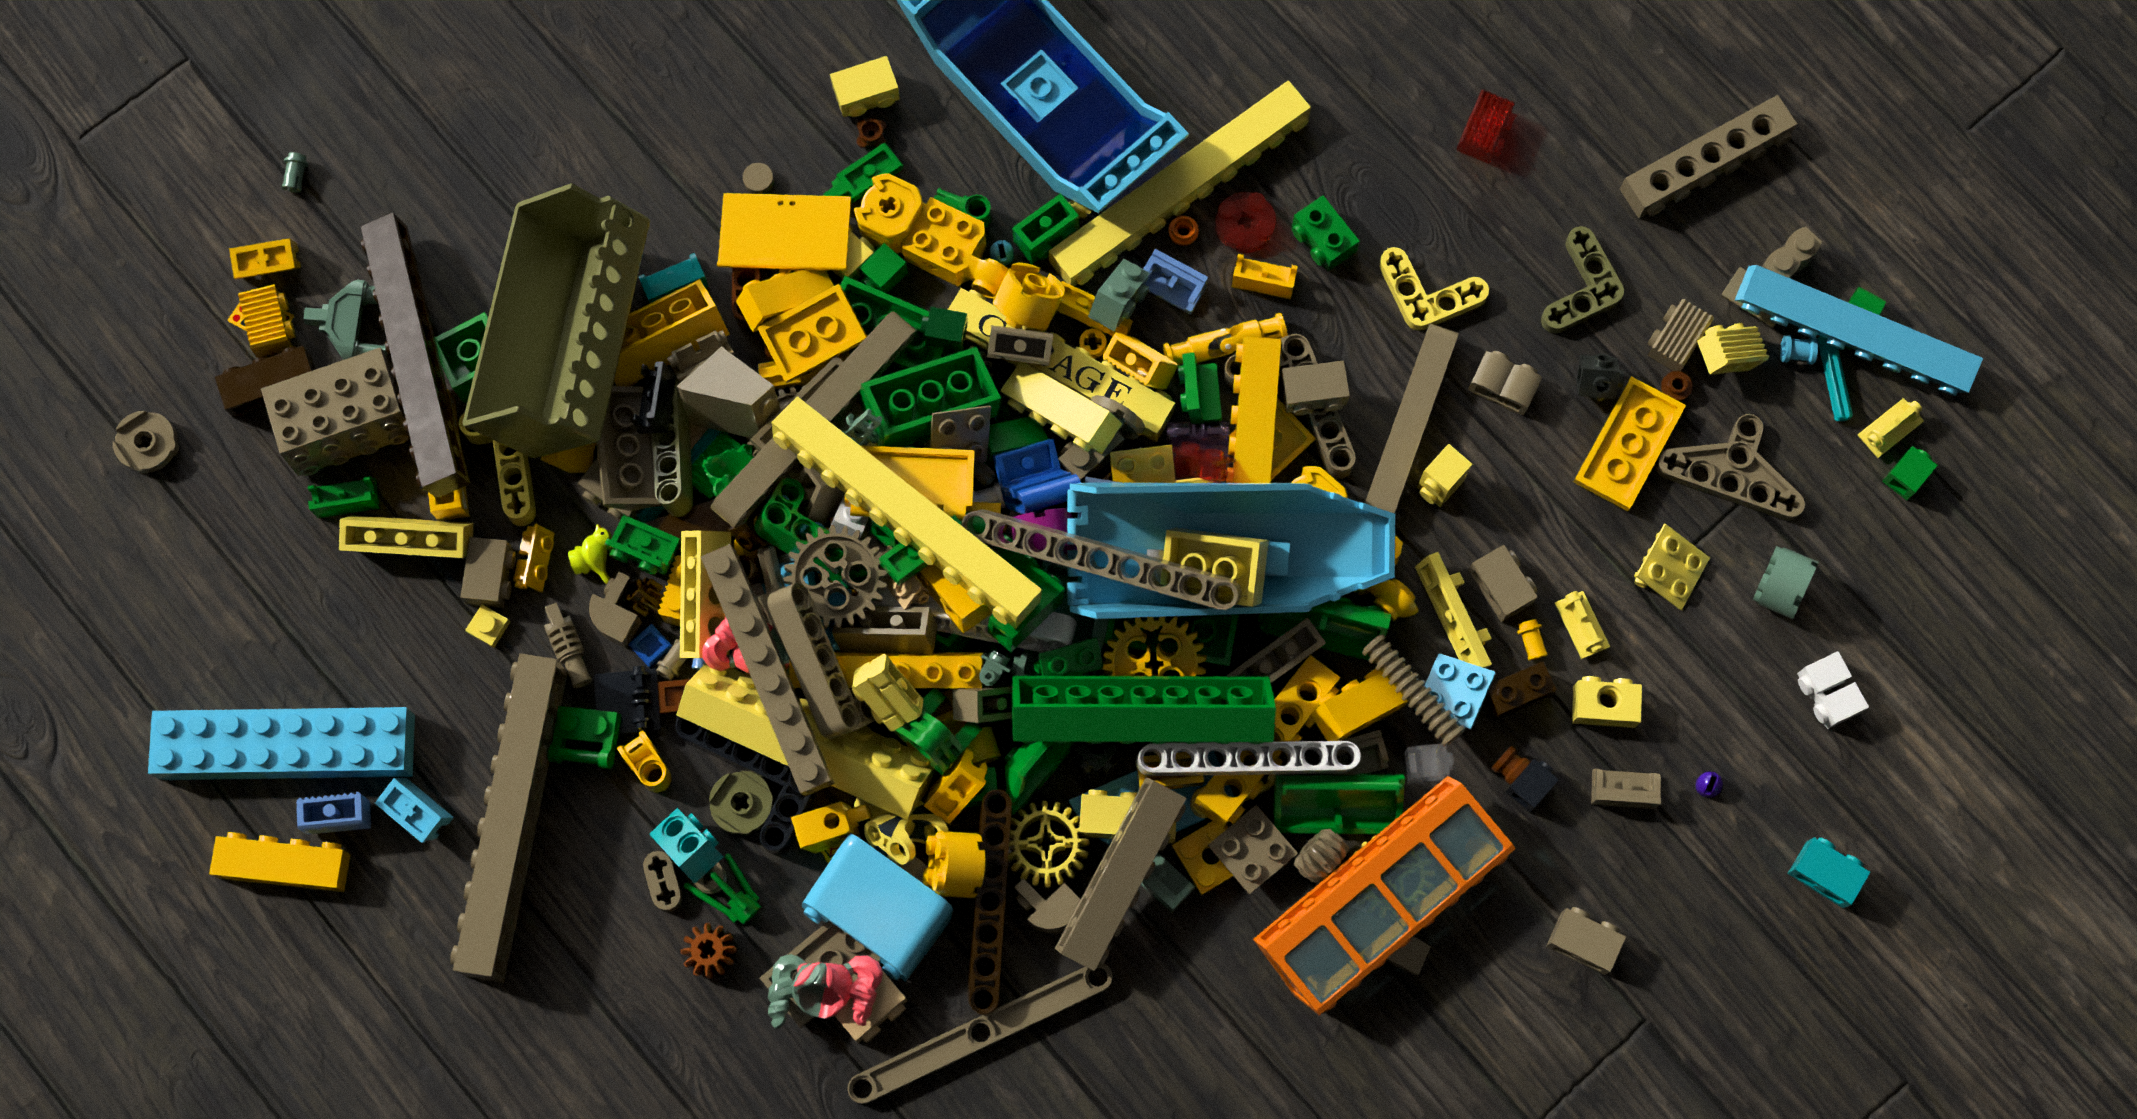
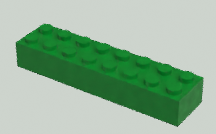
M1012 677L1013 741H1021L1026 744H1033L1037 741H1053L1058 744H1066L1070 741L1087 742L1090 744H1099L1101 742H1120L1122 744H1132L1134 742H1152L1154 744H1164L1167 742H1184L1186 744H1197L1199 742H1216L1218 744L1248 742L1250 744H1262L1264 742H1274L1276 706L1269 677Z

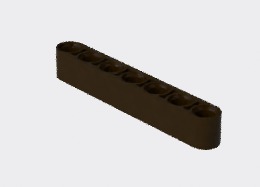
M999 789L987 792L982 797L980 808L979 835L982 837L983 842H978V849L985 850V862L994 859L1000 864V873L996 877L988 878L984 874L982 886L975 887V893L978 895L974 898L967 998L970 1007L976 1013L982 1015L994 1011L999 999L1012 809L1011 798L1005 791ZM993 795H1000L1005 801L1004 809L997 814L992 813L987 804L988 799ZM991 827L999 828L1003 835L1002 841L996 846L988 844L985 839V834ZM987 892H994L998 897V904L993 910H985L981 905V898ZM990 924L994 926L996 936L991 942H982L979 938V930L982 926ZM983 957L991 958L994 963V968L988 975H981L976 969L977 962ZM980 990H987L992 997L990 1004L983 1008L977 1007L974 1003L975 994Z

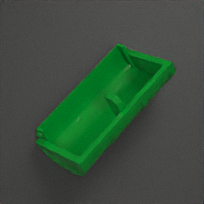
M1341 597V599L1336 601H1327L1314 606L1308 612L1260 613L1258 622H1260L1259 629H1262L1261 633L1281 637L1308 617L1326 642V644L1320 647L1321 649L1369 661L1370 657L1362 654L1363 649L1377 636H1386L1391 614L1384 612L1380 607L1356 605L1351 600Z
M1275 774L1273 825L1280 833H1319L1323 829H1331L1335 834H1379L1403 814L1404 774Z

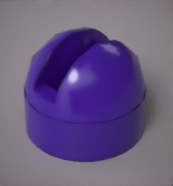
M1705 772L1696 780V790L1705 798L1715 797L1723 788V781L1715 772ZM1711 777H1713L1715 782L1710 792L1706 788Z

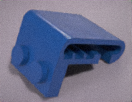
M1047 439L992 455L1005 506L1022 514L1067 502V490L1070 489V484L1081 483L1077 474L1072 475L1071 472L1061 470L1053 439Z

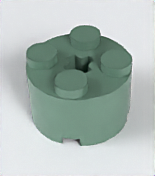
M1776 546L1769 565L1758 585L1753 601L1758 602L1760 606L1793 619L1819 562L1785 547L1780 548Z

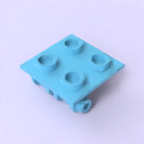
M1439 653L1424 686L1432 689L1430 693L1433 696L1437 695L1439 697L1437 701L1445 704L1444 709L1452 712L1450 716L1453 719L1456 717L1459 720L1457 722L1459 726L1463 725L1465 728L1472 729L1496 672Z

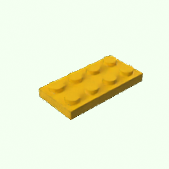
M1631 376L1573 482L1616 506L1629 511L1686 405Z

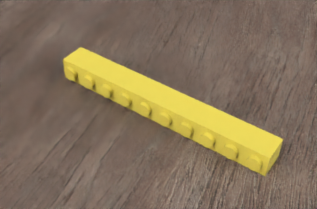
M1288 80L1049 250V262L1066 283L1072 286L1077 284L1081 286L1087 283L1093 277V272L1102 266L1107 268L1117 260V255L1124 250L1131 251L1141 243L1142 237L1149 232L1154 234L1165 226L1166 220L1173 215L1176 217L1182 215L1188 210L1190 203L1197 198L1200 200L1206 198L1214 190L1215 185L1221 181L1225 183L1231 180L1237 174V170L1243 165L1247 164L1249 166L1255 163L1260 158L1261 152L1268 147L1273 149L1280 145L1285 139V135L1289 132L1301 130L1309 121L1310 105Z
M798 396L772 421L773 440L778 446L784 450L790 449L794 452L799 462L806 468H814L819 472L821 478L828 486L832 488L837 487L843 491L847 500L855 507L861 506L868 511L869 516L877 525L881 527L885 525L892 530L895 538L905 546L910 545L918 550L919 557L930 566L934 564L941 569L944 577L950 583L961 585L967 590L968 596L979 605L984 604L991 609L993 616L1004 625L1008 623L1016 629L1041 602V588Z

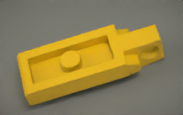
M1064 281L1061 282L1065 292L1057 311L1112 337L1116 332L1124 335L1129 334L1133 320L1125 318L1115 332L1088 317L1096 296Z

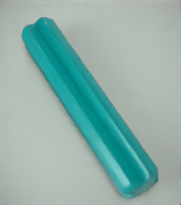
M1820 336L1818 337V345L1834 419L1837 422L1850 420L1853 413L1839 349L1826 344L1827 338Z

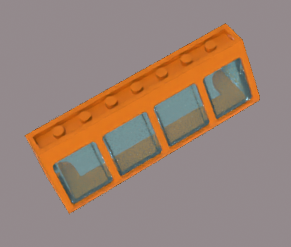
M1447 776L1253 940L1292 994L1320 1016L1323 1012L1332 1009L1336 1005L1337 1000L1345 993L1358 987L1362 979L1371 971L1380 968L1386 962V959L1397 949L1406 946L1410 942L1411 937L1418 931L1431 925L1435 917L1444 909L1457 903L1460 896L1470 887L1479 884L1483 880L1484 875L1490 870L1504 863L1508 855L1516 848L1461 782Z

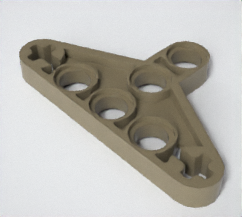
M1754 414L1742 415L1735 422L1728 443L1667 449L1661 453L1656 461L1655 467L1658 474L1667 480L1782 520H1794L1805 508V501L1802 495L1757 453L1764 426L1760 418ZM1743 422L1752 423L1756 428V434L1751 437L1743 435L1740 430V424ZM1736 449L1744 451L1747 456V462L1745 464L1735 463L1731 458V452ZM1673 458L1675 459L1674 464L1679 467H1674L1672 471L1668 470V464L1663 461ZM1686 460L1690 461L1691 464L1687 468L1685 476L1681 475V473L1684 470L1682 468L1685 466ZM1695 467L1706 469L1709 475L1708 480L1704 482L1695 480L1692 470ZM1726 477L1735 479L1738 484L1737 491H1726L1722 486V480ZM1757 487L1764 489L1768 495L1767 501L1762 503L1755 501L1751 495L1752 489ZM1775 491L1779 492L1780 495L1776 498V501L1779 502L1774 507L1770 506L1775 498ZM1788 499L1793 500L1792 505L1796 507L1790 512L1786 511V505L1783 504Z

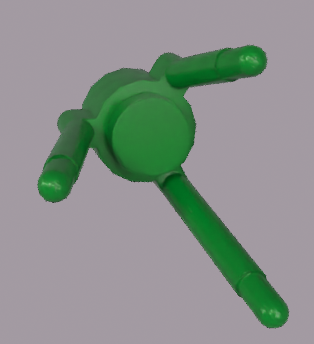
M727 853L725 858L746 894L742 891L736 894L716 872H711L710 876L731 898L728 902L731 909L689 883H684L683 886L693 895L727 915L733 923L739 920L744 925L761 909V906L757 903L760 898L751 889L731 854Z

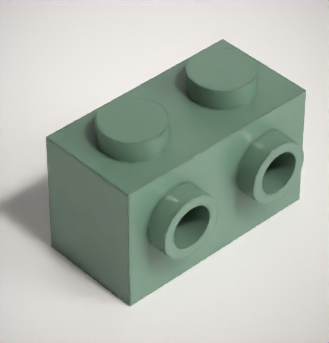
M1123 259L1097 291L1088 317L1115 332L1125 318L1129 319L1137 302L1141 303L1146 297L1150 288L1146 285L1150 273L1136 264Z

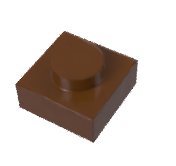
M690 679L658 682L661 715L677 714L686 683Z

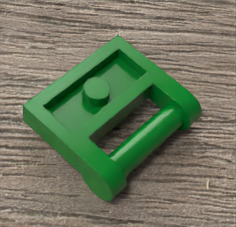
M558 706L553 740L548 750V761L551 763L570 761L596 764L599 768L611 769L614 763L622 714ZM567 740L603 744L600 752L565 748Z

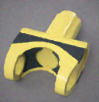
M856 798L854 807L867 804L870 809L872 820L868 821L864 827L868 843L881 854L898 864H906L912 861L916 854L913 842H920L926 845L927 837L929 835L935 836L936 834L934 828L938 831H948V827L943 819L925 808L924 803L921 801L908 820L860 798ZM901 846L905 849L906 856L902 854Z

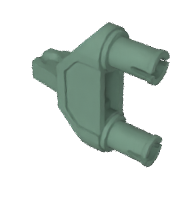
M358 279L349 283L329 300V304H323L322 309L305 307L303 317L305 325L319 327V332L326 333L343 360L377 348H381L386 356L388 354L385 345L360 343L359 340L364 306L367 303L378 305L373 297L375 286L369 285L365 280Z

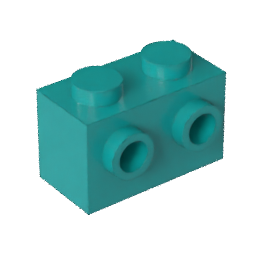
M1813 837L1805 843L1787 874L1841 908L1852 905L1870 871L1863 868L1864 863L1851 855L1844 856L1835 850L1836 846L1830 841L1821 837L1818 839Z

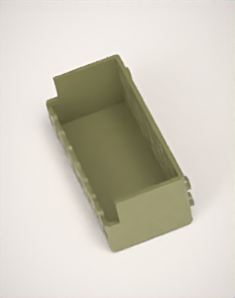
M573 183L523 200L516 205L462 422L463 426L532 458L600 441L650 220L647 216L611 196L598 198Z

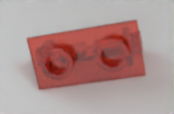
M1183 442L1181 447L1172 448V452L1177 453L1173 459L1174 468L1177 472L1196 477L1199 476L1200 469L1199 478L1214 483L1224 482L1228 477L1226 463L1236 461V459L1224 456V451L1200 450V445L1196 443Z

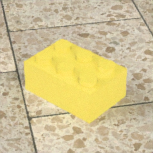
M1177 527L1166 530L1163 560L1237 581L1242 589V597L1236 605L1253 607L1262 604L1269 540ZM1162 568L1160 584L1168 585L1171 581L1170 572ZM1189 577L1187 588L1190 592L1198 594L1202 590V583L1196 577ZM1220 586L1218 596L1221 601H1232L1234 595L1232 589L1228 586Z

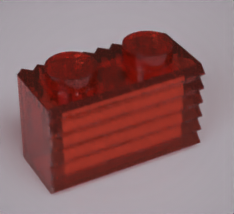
M1481 90L1456 150L1489 164L1493 155L1499 157L1506 141L1501 138L1504 129L1510 131L1517 114L1512 113L1515 102L1486 90Z

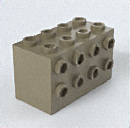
M381 348L261 388L279 453L297 476L313 475L321 468L344 464L350 458L361 454H373L381 447L390 444H401L410 438L403 425V420L406 418L404 410L397 399L399 388L391 374V367L393 366Z

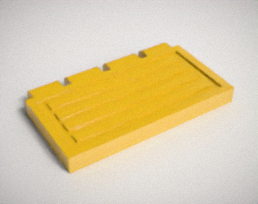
M860 445L948 516L952 517L955 515L959 520H963L966 512H972L974 450ZM845 497V507H850V516L870 517L868 511L861 506L855 507Z

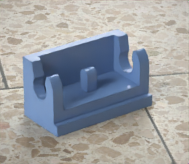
M1154 249L1144 267V270L1150 273L1146 283L1150 287L1148 292L1191 315L1207 288L1208 277L1157 249Z

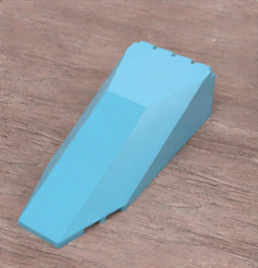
M1078 483L1070 484V489L1067 490V512H1078V518H1067V533L1146 555L1147 549L1164 550L1166 530L1176 527L1250 538L1291 541L1287 575L1265 573L1262 604L1253 607L1235 605L1227 610H1219L1067 567V576H1078V582H1067V605H1070V612L1087 617L1105 619L1308 612L1314 606L1327 601H1336L1341 599L1342 595L1358 589L1369 588L1395 577V514L1345 498L1337 493L1319 489L1311 484ZM1067 550V557L1075 559L1078 550ZM1100 550L1095 553V563L1105 568L1109 563L1108 555ZM1128 559L1125 563L1126 572L1131 576H1137L1140 571L1139 564L1133 559Z

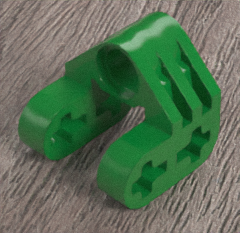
M933 688L923 699L920 717L909 723L906 722L902 727L896 729L894 733L905 743L910 742L913 747L932 762L930 765L943 775L979 734L982 728L977 723L967 722L954 736L943 723L931 716L946 698L937 688Z

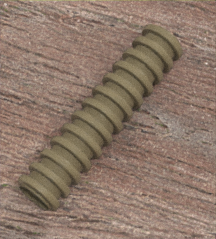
M1384 635L1377 636L1363 649L1362 654L1370 657L1369 662H1374L1377 665L1375 669L1383 672L1382 677H1387L1390 680L1388 684L1396 687L1395 692L1397 694L1401 692L1403 695L1402 700H1407L1410 703L1408 705L1410 709L1414 707L1416 716L1421 715L1423 718L1421 720L1422 723H1428L1429 731H1435L1436 739L1441 738L1443 741L1441 744L1448 746L1464 732L1465 727L1463 725L1459 726L1457 724L1459 720L1456 717L1453 719L1450 716L1452 712L1444 709L1445 704L1437 701L1439 697L1437 695L1433 696L1430 693L1432 689L1430 687L1426 688L1424 686L1425 681H1420L1417 678L1419 674L1417 672L1413 673L1411 671L1412 666H1407L1404 663L1406 659L1398 656L1399 651H1393L1391 648L1392 643H1386Z

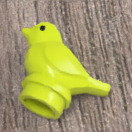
M597 524L593 535L588 536L583 541L582 546H576L574 550L568 552L571 566L576 575L581 573L588 574L591 570L597 573L605 584L608 583L610 580L606 572L608 549L605 546L607 538L612 539V534L608 529Z

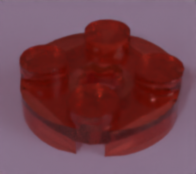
M1240 192L1229 196L1220 203L1215 219V229L1220 241L1241 253H1251L1262 249L1269 242L1276 226L1274 209L1265 200V197L1258 192ZM1243 216L1253 220L1248 229H1245L1244 225H1238L1237 223Z

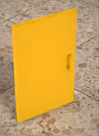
M724 193L717 267L847 271L851 197Z

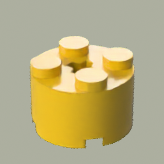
M1014 263L1006 272L994 297L993 305L1006 316L1005 322L1011 327L1020 329L1022 326H1026L1039 331H1046L1063 298L1065 288L1062 283L1050 273L1048 277L1039 273L1041 268L1035 265Z
M938 831L935 836L929 835L926 840V854L929 855L928 868H925L923 871V884L942 897L975 898L978 894L973 892L974 888L982 886L985 872V850H979L977 843L983 842L982 837L977 833Z

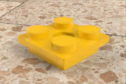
M1213 821L1172 845L1201 895L1233 877L1220 860L1214 865H1209L1202 859V852L1209 848L1208 844L1228 829L1227 825L1223 829Z

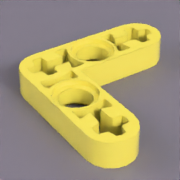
M1396 247L1388 248L1381 256L1380 270L1407 325L1413 330H1425L1430 323L1437 325L1480 307L1488 297V284L1479 277L1468 278L1435 293L1426 295L1407 254L1402 249ZM1389 257H1392L1395 261L1400 260L1398 270L1401 275L1397 278L1395 267L1387 265ZM1403 282L1411 283L1415 288L1414 294L1410 296L1402 295L1398 289L1399 284ZM1473 286L1475 290H1481L1479 298H1476L1475 295H1469L1463 301L1465 305H1462L1461 297L1469 293L1470 287ZM1442 297H1450L1455 302V308L1450 311L1443 310L1438 302ZM1418 298L1420 300L1417 301L1416 307L1420 313H1426L1424 321H1421L1420 318H1413L1415 313L1413 302Z

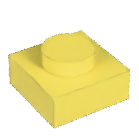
M481 604L465 631L494 648L510 621Z

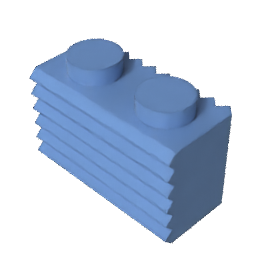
M351 792L349 795L344 793L342 796L337 794L336 797L332 794L330 797L325 795L323 798L321 796L317 798L312 796L310 799L305 797L304 800L299 797L297 800L298 830L309 835L371 828L370 800L359 792L356 794Z

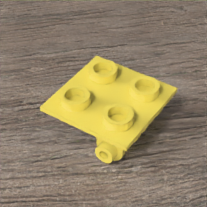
M1664 524L1661 531L1656 534V540L1652 547L1648 549L1647 556L1643 558V564L1639 571L1634 574L1636 578L1634 583L1641 588H1645L1648 585L1679 610H1682L1710 557L1667 524Z

